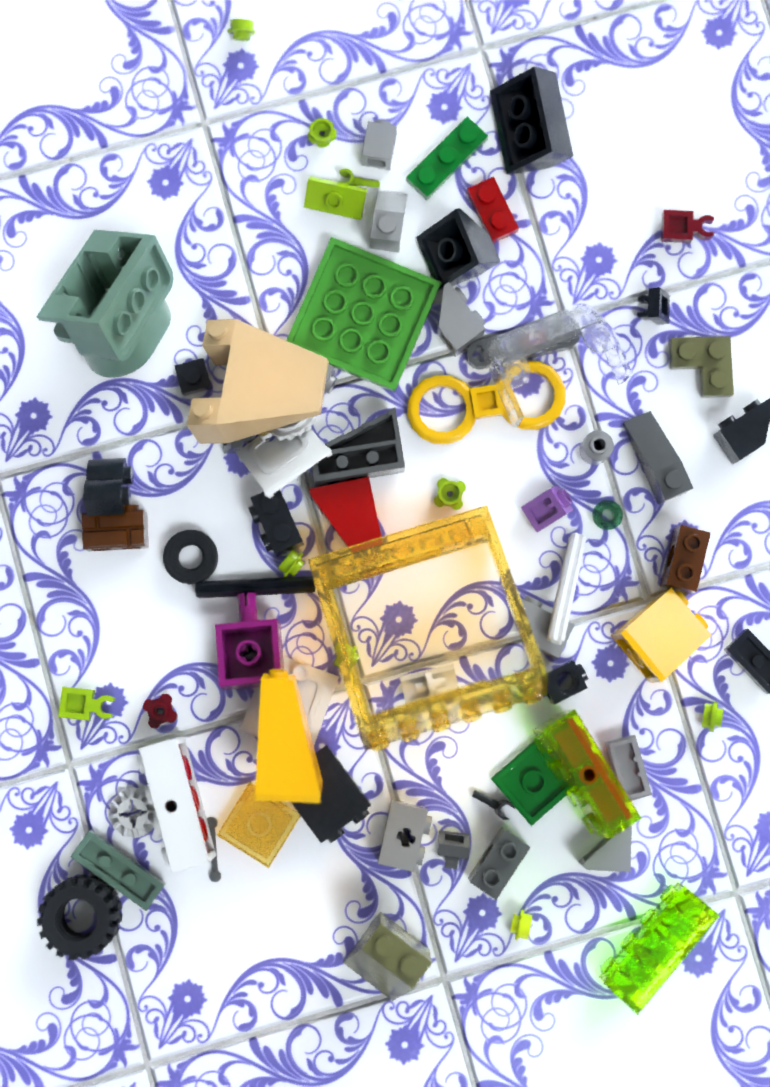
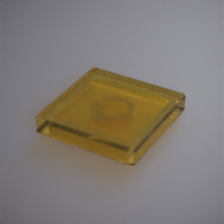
M250 781L217 833V836L269 868L301 816L297 810L284 802L255 801V784Z

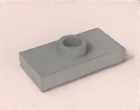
M636 735L605 742L615 783L625 798L623 803L651 796L652 792Z

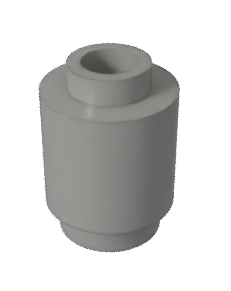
M601 430L592 431L580 444V456L588 464H601L612 454L614 442L608 433ZM593 443L599 444L602 450H596Z

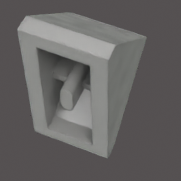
M622 820L578 861L580 865L586 870L631 872L632 826Z

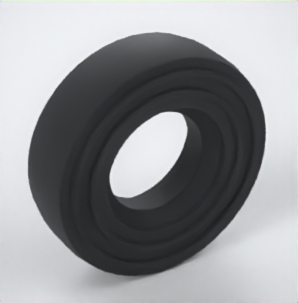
M184 530L173 535L167 542L163 551V563L166 571L172 578L178 582L192 585L207 580L214 573L218 564V550L213 540L205 533L198 530ZM189 545L198 547L202 552L200 565L193 569L183 567L179 561L181 550Z

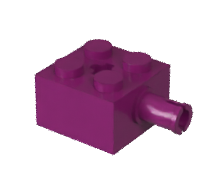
M244 593L237 595L238 622L215 624L219 687L224 690L261 687L263 674H269L270 669H284L281 624L278 619L258 620L256 593H247V600ZM252 648L257 653V656H253L252 661L249 662L244 655L249 654V649Z

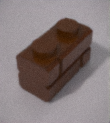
M126 505L125 514L87 516L86 513H82V541L84 550L91 552L149 548L148 514L143 509L139 510V505Z

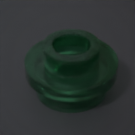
M604 500L594 507L592 518L598 528L612 530L622 522L623 512L616 502ZM604 510L612 513L610 521L603 519L602 512Z

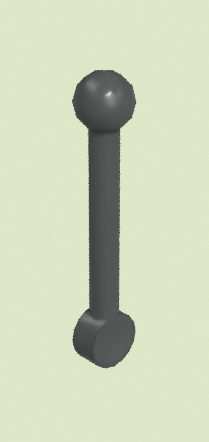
M208 817L207 821L217 855L215 828L218 825V821L214 817ZM217 856L211 861L212 871L209 874V879L215 883L221 879V873L218 871Z

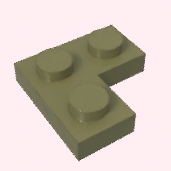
M731 336L682 337L669 340L670 370L700 369L702 398L732 397L734 395Z

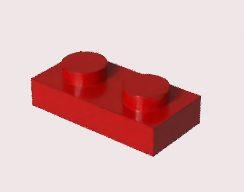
M494 176L467 188L466 193L484 230L490 235L493 243L519 231V227Z

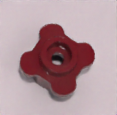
M162 694L160 698L155 700L147 699L144 701L143 709L148 713V725L151 728H158L162 723H174L177 720L178 714L174 711L173 699L169 694ZM159 708L163 709L162 714H159L157 712Z

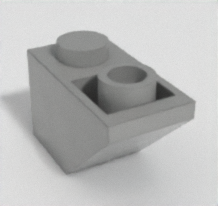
M448 282L443 288L437 334L456 357L473 342L484 336V325L486 323L478 311L474 310L472 312L465 303L467 298L459 287L453 288Z
M526 596L524 600L518 598L514 607L528 646L555 659L559 658L575 625L568 622L565 640L561 645L549 643L547 641V633L552 613L542 609V603L529 596Z

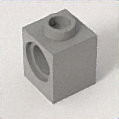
M386 120L368 121L362 150V166L391 171L397 138V126L392 125Z

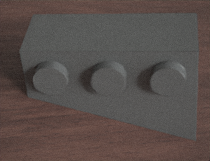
M396 408L387 411V413L372 421L369 420L345 435L342 434L325 443V446L331 449L333 455L328 458L325 457L312 466L315 487L365 477L374 478L405 473V462Z

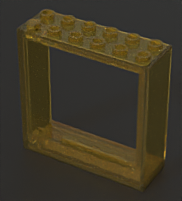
M487 505L308 559L365 751L369 749L380 751L388 748L391 742L401 739L403 742L413 741L419 738L421 733L430 730L442 732L449 729L453 723L460 721L471 723L479 720L482 714L492 711L496 714L510 710L512 705L525 702V704L536 703L544 695H547L548 673ZM487 543L531 668L490 681L481 680L370 714L333 589Z

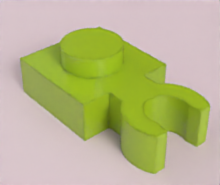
M62 686L58 717L91 721L92 712H95L102 719L113 718V714L105 713L102 705L106 701L115 702L116 698L104 695L94 699L95 690Z

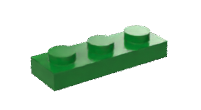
M467 116L406 176V182L427 201L488 140V135Z

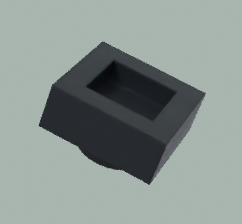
M204 358L174 365L183 396L212 389Z

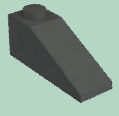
M651 411L622 423L658 505L693 489L681 459Z

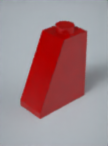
M369 477L309 489L311 499L354 557L360 556L361 561L379 557L378 552L384 551Z

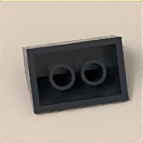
M534 66L489 91L507 175L551 168L574 157L556 72Z

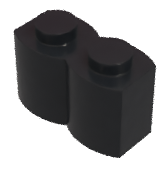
M126 458L93 459L88 461L83 490V502L87 516L125 514L126 505H131V490L128 485H132L134 481L132 466H127Z

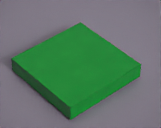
M538 739L530 743L491 778L531 826L578 786L570 780L569 775Z

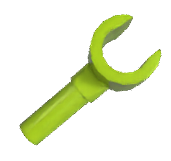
M344 168L339 171L342 177H350L348 182L339 183L359 187H380V181L354 177L350 169Z

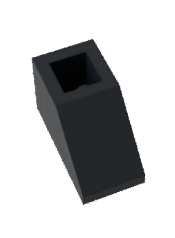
M770 398L762 403L756 399L743 408L745 414L736 419L734 415H731L718 424L720 430L713 437L732 465L765 445L770 422Z

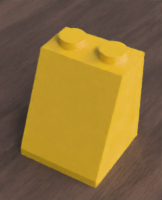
M672 588L663 591L610 635L649 683L665 680L711 636L706 630L709 626L703 617L698 613L694 615L687 607L689 604L687 598L679 590L674 591Z

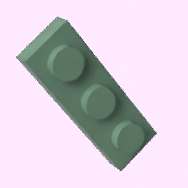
M92 830L87 832L70 856L145 911L149 909L166 884Z

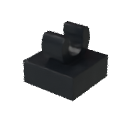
M660 287L649 288L648 296L641 295L637 297L639 303H648V309L644 312H637V317L642 320H651L657 325L669 324L670 295Z

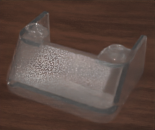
M579 303L493 337L486 343L483 351L484 360L513 428L519 426L524 418L513 389L522 386L528 380L530 366L527 358L582 336L588 349L595 353L605 354L618 386L624 384L631 376L632 370L614 329L589 304Z

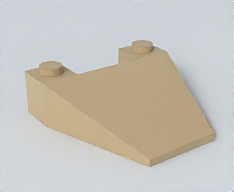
M237 319L207 320L202 346L214 365H227L221 398L191 399L187 427L199 444L231 443L321 415L329 364L327 358Z

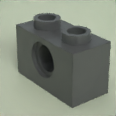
M501 826L468 876L469 882L497 900L531 847Z

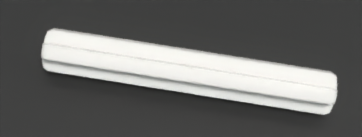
M572 533L567 542L547 633V641L556 645H561L566 636L586 537L582 534Z

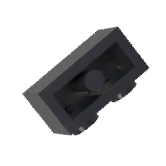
M280 490L275 492L274 496L270 499L264 495V492L250 497L253 506L248 507L254 523L261 522L265 533L260 535L267 552L273 550L276 557L304 545Z

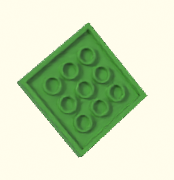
M331 237L286 341L327 358L329 364L336 369L395 393L437 296L441 282Z

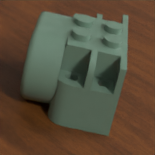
M94 229L36 316L39 321L56 323L54 327L56 338L62 342L73 343L78 352L85 358L91 370L100 376L108 378L122 377L141 368L150 359L169 328L171 310L165 299L171 291L174 279L171 266L156 236Z

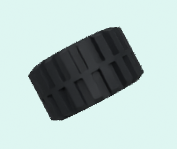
M78 875L74 878H68L53 887L43 898L45 901L38 909L41 917L37 919V926H42V931L39 932L40 938L46 937L48 940L45 946L49 950L53 947L57 950L55 955L61 958L64 955H68V960H76L78 957H81L82 960L87 959L93 954L96 955L101 952L117 935L120 929L118 926L122 922L123 917L119 911L122 909L121 901L117 902L115 898L118 895L115 889L111 891L108 888L109 884L105 881H98L99 877ZM80 899L93 907L97 922L95 929L91 933L80 934L73 931L67 925L65 908L69 901Z

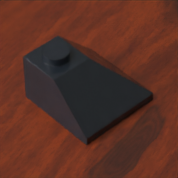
M460 208L455 209L416 236L432 278L441 282L439 291L443 290L444 285L448 282L452 286L480 276L501 262L490 235Z

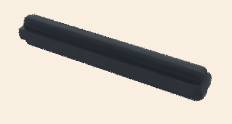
M313 576L201 581L195 584V595L198 598L237 597L241 593H244V596H247V593H256L257 595L313 593L316 590L315 578Z

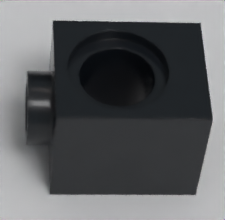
M574 660L568 661L537 677L552 705L588 688L585 683L588 680V676L580 663L576 665ZM563 672L570 674L573 681L571 687L567 690L561 689L557 682L558 676Z

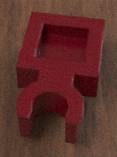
M664 209L661 222V242L691 243L693 235L704 241L710 240L714 236V232L705 231L702 225L712 224L714 217L704 215L699 219H694V211Z

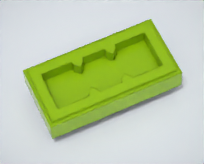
M309 176L304 208L362 220L368 189Z

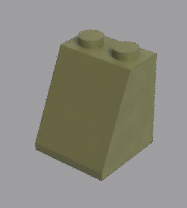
M381 911L343 961L346 966L392 1001L413 990L433 963L430 949Z

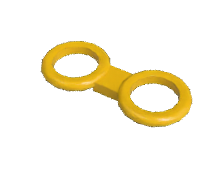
M522 361L511 365L500 376L497 384L469 388L464 381L451 375H434L422 380L412 390L407 401V417L412 429L422 439L433 444L449 445L462 440L472 430L477 419L501 415L511 425L522 430H539L551 425L561 415L566 403V389L561 376L551 366L540 361ZM525 373H535L544 377L550 383L553 390L551 408L544 415L536 418L517 414L510 406L507 398L510 383L517 376ZM438 387L456 391L462 397L466 407L463 422L456 429L448 432H437L428 428L422 422L419 414V404L422 397L428 391Z

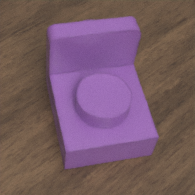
M558 485L548 489L521 507L536 532L543 530L573 511L570 495L565 489H560Z

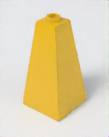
M270 669L269 674H263L261 678L255 801L320 803L323 780L296 676L288 674V670Z

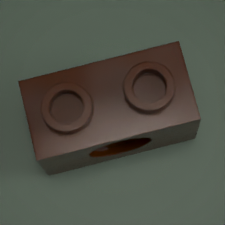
M684 525L673 529L660 587L672 588L674 591L679 590L685 594L697 592L711 532Z

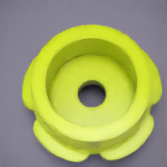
M524 910L520 911V915L513 914L510 933L516 934V941L519 938L528 940L533 915L524 913Z

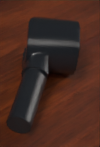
M477 790L472 795L475 799L493 808L495 814L501 819L510 820V818L501 814V808L504 805H509L515 809V806L508 800L502 799L497 801Z

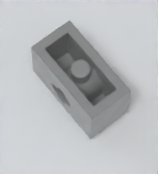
M391 800L378 856V864L415 872L416 865L422 866L426 847L420 846L423 834L429 835L432 823V816L427 815L428 809L426 807ZM404 828L410 829V834L414 836L413 841L408 839V844H403L401 837L397 836L399 831L403 833Z

